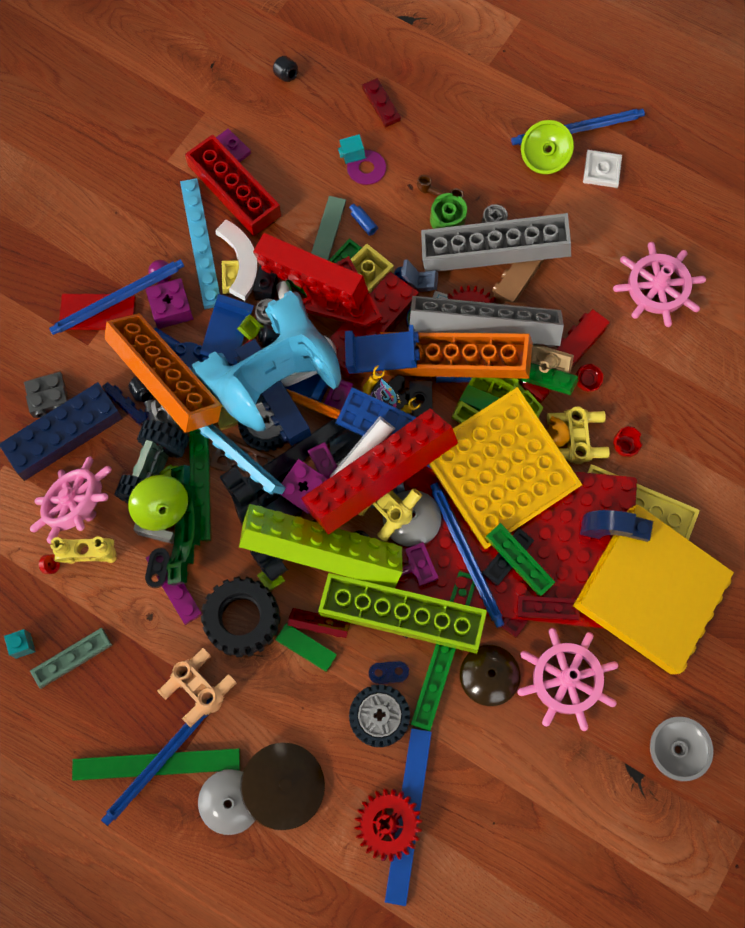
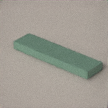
M333 196L328 197L311 252L312 254L329 260L346 205V199Z
M100 628L33 668L30 672L38 687L42 689L113 645L104 629Z

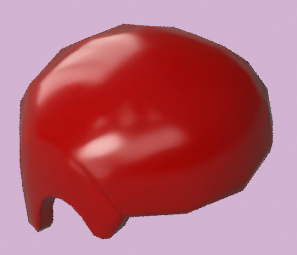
M594 364L581 366L575 374L579 379L577 387L585 392L596 391L603 383V373Z
M631 426L621 428L613 439L615 451L623 457H632L638 454L643 445L640 441V431Z

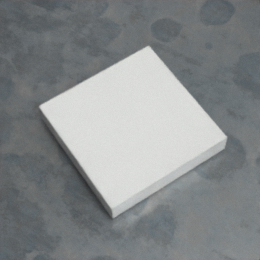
M587 150L583 183L618 188L622 155Z

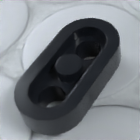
M157 548L151 552L145 580L147 585L154 589L162 587L166 581L167 564L170 556L165 549ZM159 556L164 558L161 563L156 561V558ZM154 576L159 577L157 582L152 581Z

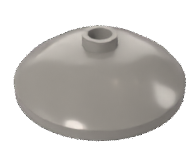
M411 490L400 492L397 496L403 501ZM419 491L423 496L413 507V513L416 514L415 517L412 518L410 523L396 529L390 536L394 542L401 546L412 547L422 542L425 545L437 535L440 529L441 512L439 506L431 496ZM383 516V524L385 525L387 521L386 518Z
M673 717L660 723L654 730L650 740V753L654 764L665 776L677 781H691L701 777L709 769L713 759V744L708 732L698 722L686 717ZM676 746H679L681 749L679 754L675 752Z
M227 769L213 774L203 784L199 793L198 809L200 816L211 830L219 834H238L248 829L255 822L247 812L242 801L240 783L243 772L240 770ZM226 800H230L232 802V806L228 808L225 806L224 802Z

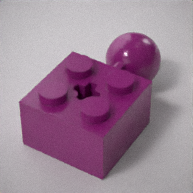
M156 260L149 266L148 273L150 274L169 263L164 260ZM170 275L157 282L158 285L145 288L158 329L194 320L181 278L169 281Z
M298 459L281 483L286 489L280 495L311 515L301 498L325 482L327 478ZM308 482L307 487L309 489L301 492V484Z

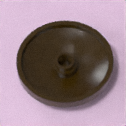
M275 743L259 750L248 761L241 777L240 791L247 812L256 822L273 830H290L305 824L316 814L324 797L325 781L321 766L308 750L292 743Z

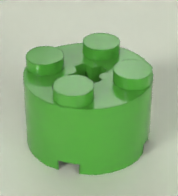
M451 193L441 194L436 197L430 214L432 228L465 225L467 215L465 201L460 196L456 197Z

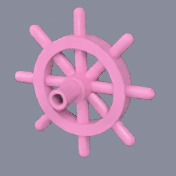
M649 242V255L643 257L637 263L626 256L620 258V262L632 269L629 275L628 284L615 285L613 290L615 292L629 291L632 299L638 305L632 313V318H638L643 310L663 314L665 326L670 327L672 325L670 312L679 309L682 305H685L694 312L700 310V307L688 299L692 290V284L704 283L706 277H691L688 269L682 263L687 256L686 250H682L674 258L666 254H657L655 243ZM652 265L654 275L644 268ZM675 272L679 278L671 279L670 276ZM638 274L648 280V282H637ZM682 285V293H679L670 286ZM642 289H650L646 296L641 292ZM666 293L676 300L667 302ZM656 294L659 296L660 303L652 301Z
M87 457L81 469H75L68 473H65L64 470H59V479L50 487L46 495L35 499V503L41 505L40 512L42 518L30 527V531L35 533L44 525H49L52 530L47 538V542L51 544V540L57 537L60 531L68 530L75 526L79 531L84 530L83 520L85 519L89 522L95 518L96 511L93 509L97 502L108 500V495L101 493L102 486L100 480L111 472V467L105 466L94 475L89 471L94 460L92 457Z
M550 628L549 635L553 647L546 650L540 658L527 651H522L520 654L523 659L534 664L535 668L533 672L534 684L518 689V695L525 696L537 693L540 700L549 708L542 721L544 726L550 725L556 712L576 714L580 729L587 731L588 724L583 711L593 706L597 700L610 707H615L617 704L615 699L602 693L604 687L603 673L615 670L619 665L616 661L601 665L594 654L588 650L594 637L593 633H586L581 645L572 643L561 644L556 629ZM564 653L576 654L570 667H568ZM556 655L561 670L547 663V661ZM582 659H584L590 668L579 671L578 667ZM543 670L557 678L543 681ZM594 676L593 687L580 681V679ZM560 686L554 699L546 691V689ZM576 688L589 695L582 703H580ZM567 690L572 705L561 703Z

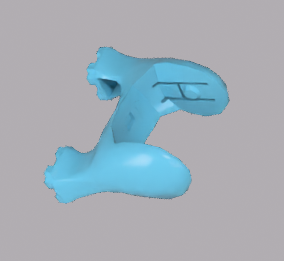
M291 290L286 292L280 300L270 301L265 309L272 323L273 330L280 334L272 344L233 366H229L223 353L215 351L209 354V358L203 362L197 361L192 364L191 371L223 405L226 411L241 424L256 431L266 430L263 418L256 407V402L260 394L276 382L293 373L317 371L320 377L333 390L338 388L341 381L340 365L334 349L309 320L300 294Z

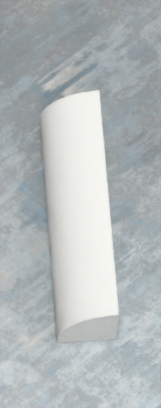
M379 416L331 473L330 477L387 439L395 428Z

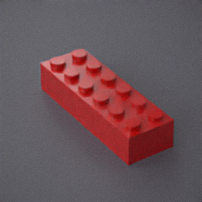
M213 134L185 153L188 167L253 236L281 217L280 205Z
M263 233L253 251L257 262L261 265V269L266 273L271 274L272 272L277 274L282 280H291L300 288H303V286L307 287L312 293L325 295L328 300L332 302L338 301L348 309L354 308L359 310L368 293L363 275L266 233Z
M391 271L370 293L383 319L367 328L344 322L330 337V340L336 346V356L340 365V372L348 380L355 373L349 374L346 368L345 331H353L355 337L378 335L380 332H392L411 308L412 296H419L417 290Z

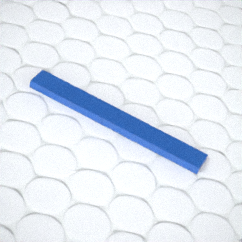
M411 728L402 791L404 792V799L407 796L411 797L409 804H417L414 811H420L432 732ZM401 816L398 819L399 826H403V820ZM399 828L395 833V839L400 836L403 828ZM408 847L409 855L402 852L401 860L395 855L394 861L390 863L385 903L406 906L414 849Z

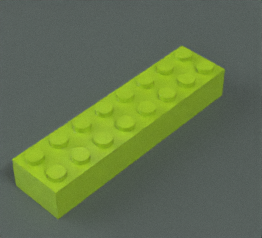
M249 504L243 521L240 548L391 588L396 587L403 572L402 546L341 530L340 528H337L328 535L318 522Z
M328 573L318 612L323 617L477 654L487 610Z

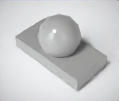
M136 523L133 530L137 535L171 544L174 543L175 535L173 532L166 531V529L150 531L141 528Z

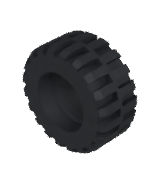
M234 577L233 581L224 580L223 585L220 587L216 585L213 588L214 592L212 594L208 593L205 598L207 602L202 606L203 615L201 616V622L203 623L205 634L218 650L223 651L229 656L243 657V655H247L249 657L253 656L257 651L262 652L267 644L270 645L273 642L274 635L278 633L280 611L275 597L269 588L263 586V583L258 580L255 582L249 577L245 579ZM250 600L257 605L260 612L258 625L248 634H231L225 629L222 621L225 609L234 601Z

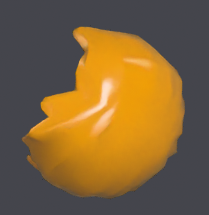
M551 416V419H549L551 423L546 431L556 446L562 447L570 439L569 428L563 420Z

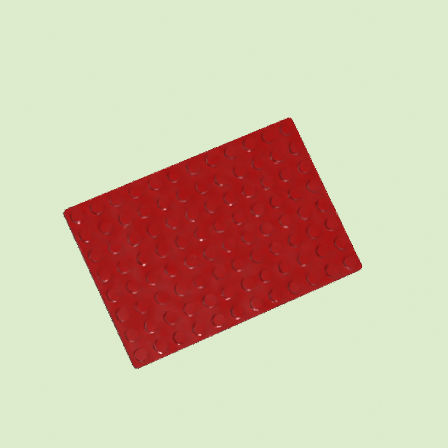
M425 466L403 482L405 491L416 489L434 499L430 486L434 483L439 484L483 573L499 552L492 545L487 549L483 548L434 471ZM574 472L582 483L580 487L518 527L534 540L526 551L555 581L540 597L578 598L613 535H606L596 539L580 535L583 516L588 512L598 510L627 512L630 507L636 505L637 479L635 477ZM441 513V526L437 535L425 544L438 580L420 587L417 578L411 572L402 577L400 576L395 589L450 601L454 585L456 584L458 589L454 603L465 605L473 580L466 577L457 578L459 571L467 574L470 573ZM518 528L512 531L510 534L513 536V534L518 530ZM402 546V568L409 565V559L405 552V549L409 547ZM514 568L509 571L498 586L484 576L502 614V618L605 629L581 611L579 620L517 617L518 596L539 597L537 593ZM475 586L469 606L487 610ZM465 589L467 591L466 596H460L459 590Z

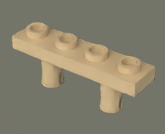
M536 344L532 347L531 363L540 365L539 370L543 373L548 372L550 369H555L570 374L574 355Z

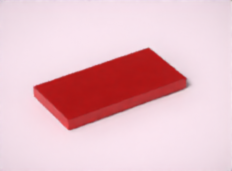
M62 294L59 321L110 294ZM135 294L67 330H106L107 321L135 314Z

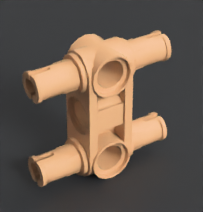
M204 648L192 659L178 662L173 667L171 678L157 690L166 700L179 687H183L196 701V705L182 718L190 728L204 714L209 715L218 711L224 699L223 696L237 684L229 674L215 687H211L198 673V669L211 658V655ZM188 671L185 676L181 677L183 672ZM213 697L212 702L206 704L207 700Z

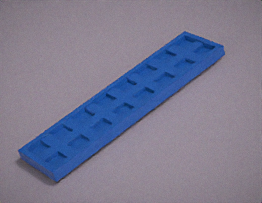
M352 387L335 423L363 436L381 416L395 428L392 432L394 434L416 417Z

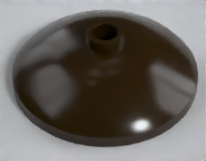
M483 645L479 647L477 654L469 652L464 658L460 668V683L466 695L474 702L483 706H498L510 700L516 693L520 684V669L515 658L507 650L495 645ZM489 670H493L495 672L494 677H490L488 675Z

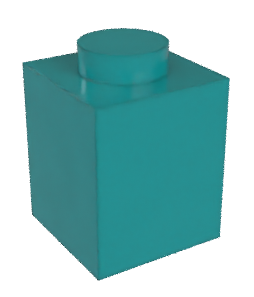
M360 134L339 140L341 147L338 148L340 158L344 157L345 164L366 159Z
M23 629L4 636L9 656L17 659L36 652L30 632Z

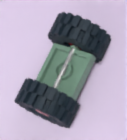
M145 420L137 437L138 442L143 446L138 462L133 468L132 476H121L114 495L128 503L133 489L144 479L159 475V472L164 469L168 457L181 458L189 442V437L186 433L177 430L174 426H169L167 423L163 424L160 421Z

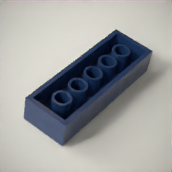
M99 382L2 441L0 448L17 474L25 481L122 420V417Z

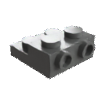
M61 372L24 382L27 393L26 400L29 412L33 418H41L69 400Z

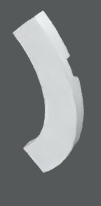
M225 220L216 229V235L234 248L239 262L238 274L234 283L229 288V293L245 301L255 285L257 258L253 253L254 247L246 234L236 225Z

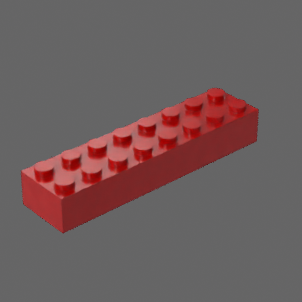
M430 408L304 495L301 499L311 516L329 535L457 445L458 441L451 425Z

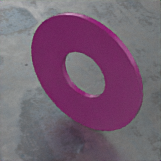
M364 150L366 159L347 163V171L355 182L370 185L383 178L386 172V163L379 153ZM364 161H369L374 165V170L366 174L359 170V165Z

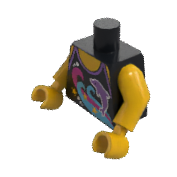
M379 365L375 366L373 375L369 377L363 386L364 393L408 414L421 406V403L417 407L412 405V401L416 397L410 399L409 402L405 400L381 378L384 376L385 369L382 374H378L376 369Z

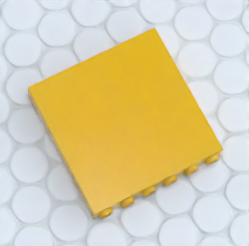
M640 505L630 507L627 512L636 514V517L653 521L650 541L646 542L625 536L613 535L573 607L669 674H680L686 669V662L689 656L695 652L696 643L704 635V628L707 622L713 618V611L716 605L722 601V594L731 584V577L734 572Z

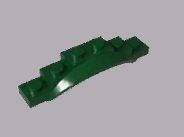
M187 465L171 469V477L180 481L186 489L188 506L183 517L175 524L174 545L167 564L168 585L187 583V565L194 564V547L200 546L201 507L195 506L196 487L190 485V466Z

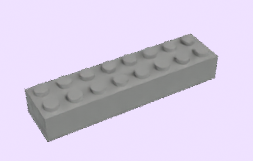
M568 213L421 230L422 261L425 272L571 257Z
M412 296L410 325H413L418 333L530 334L533 345L544 344L547 347H554L561 344L564 327L561 310Z

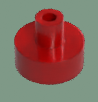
M54 554L43 555L40 558L39 569L42 573L54 574L59 570L60 562L55 561Z

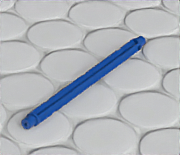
M633 109L564 126L573 134L636 120L639 117H644L645 111L644 109ZM525 134L511 138L512 145H521Z
M181 259L176 262L173 261L56 322L49 329L53 335L59 332L62 333L178 272L179 269L184 267Z
M434 483L430 486L433 492L432 495L463 557L491 621H494L496 628L501 627L505 623L496 601L450 508L443 489L440 488L438 483Z
M212 697V698H209V699L207 700L206 704L211 703L212 700H213V697ZM204 714L191 728L187 723L182 726L106 811V815L101 819L104 824L109 826L113 820L117 819L208 714Z

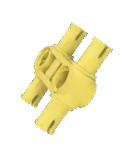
M573 407L564 411V413H547L548 425L551 423L549 419H551V416L563 420L569 428L570 439L567 443L568 447L559 449L568 462L579 465L584 462H590L592 459L609 457V447H592L590 445L588 423H604L606 419L605 411L588 412V410L581 407ZM572 415L578 416L580 420L573 419ZM575 451H581L584 456H578Z
M412 489L402 501L391 490L374 502L373 505L387 521L377 533V536L383 541H388L396 529L410 523L413 507L423 495L418 490ZM369 507L364 509L358 515L363 516L365 512L369 509Z
M97 536L93 539H61L55 537L51 540V548L55 554L56 562L74 564L75 562L101 561L113 563L117 559L114 540ZM89 547L87 553H80L82 548Z

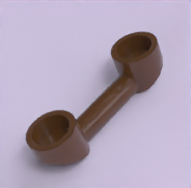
M420 175L418 177L417 187L421 192H429L436 196L447 193L431 186L432 180L429 176ZM455 188L450 191L453 196H460L463 199L464 193L462 190Z

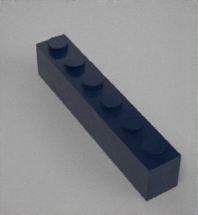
M256 339L235 349L237 363L261 350ZM281 380L260 394L263 398L262 405L265 410H270L272 416H270L275 426L279 425L281 428L280 435L284 442L288 441L293 446L311 436L308 424Z

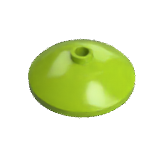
M554 120L540 121L531 126L525 133L521 143V155L525 164L539 174H553L560 171L569 163L574 151V141L570 131L562 123ZM551 146V152H546V148Z
M168 475L151 476L141 481L131 492L128 501L129 513L133 521L143 529L150 531L164 530L175 525L183 517L188 506V495L182 483L174 477Z

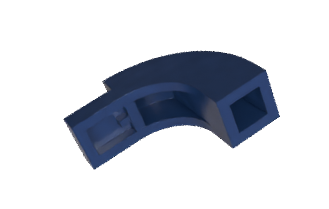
M591 511L583 516L580 535L596 539L606 535H619L648 542L651 538L653 521L622 511Z

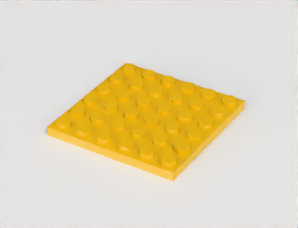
M518 387L453 428L458 444L429 464L484 549L491 546V543L485 536L498 524L501 523L511 533L582 485Z

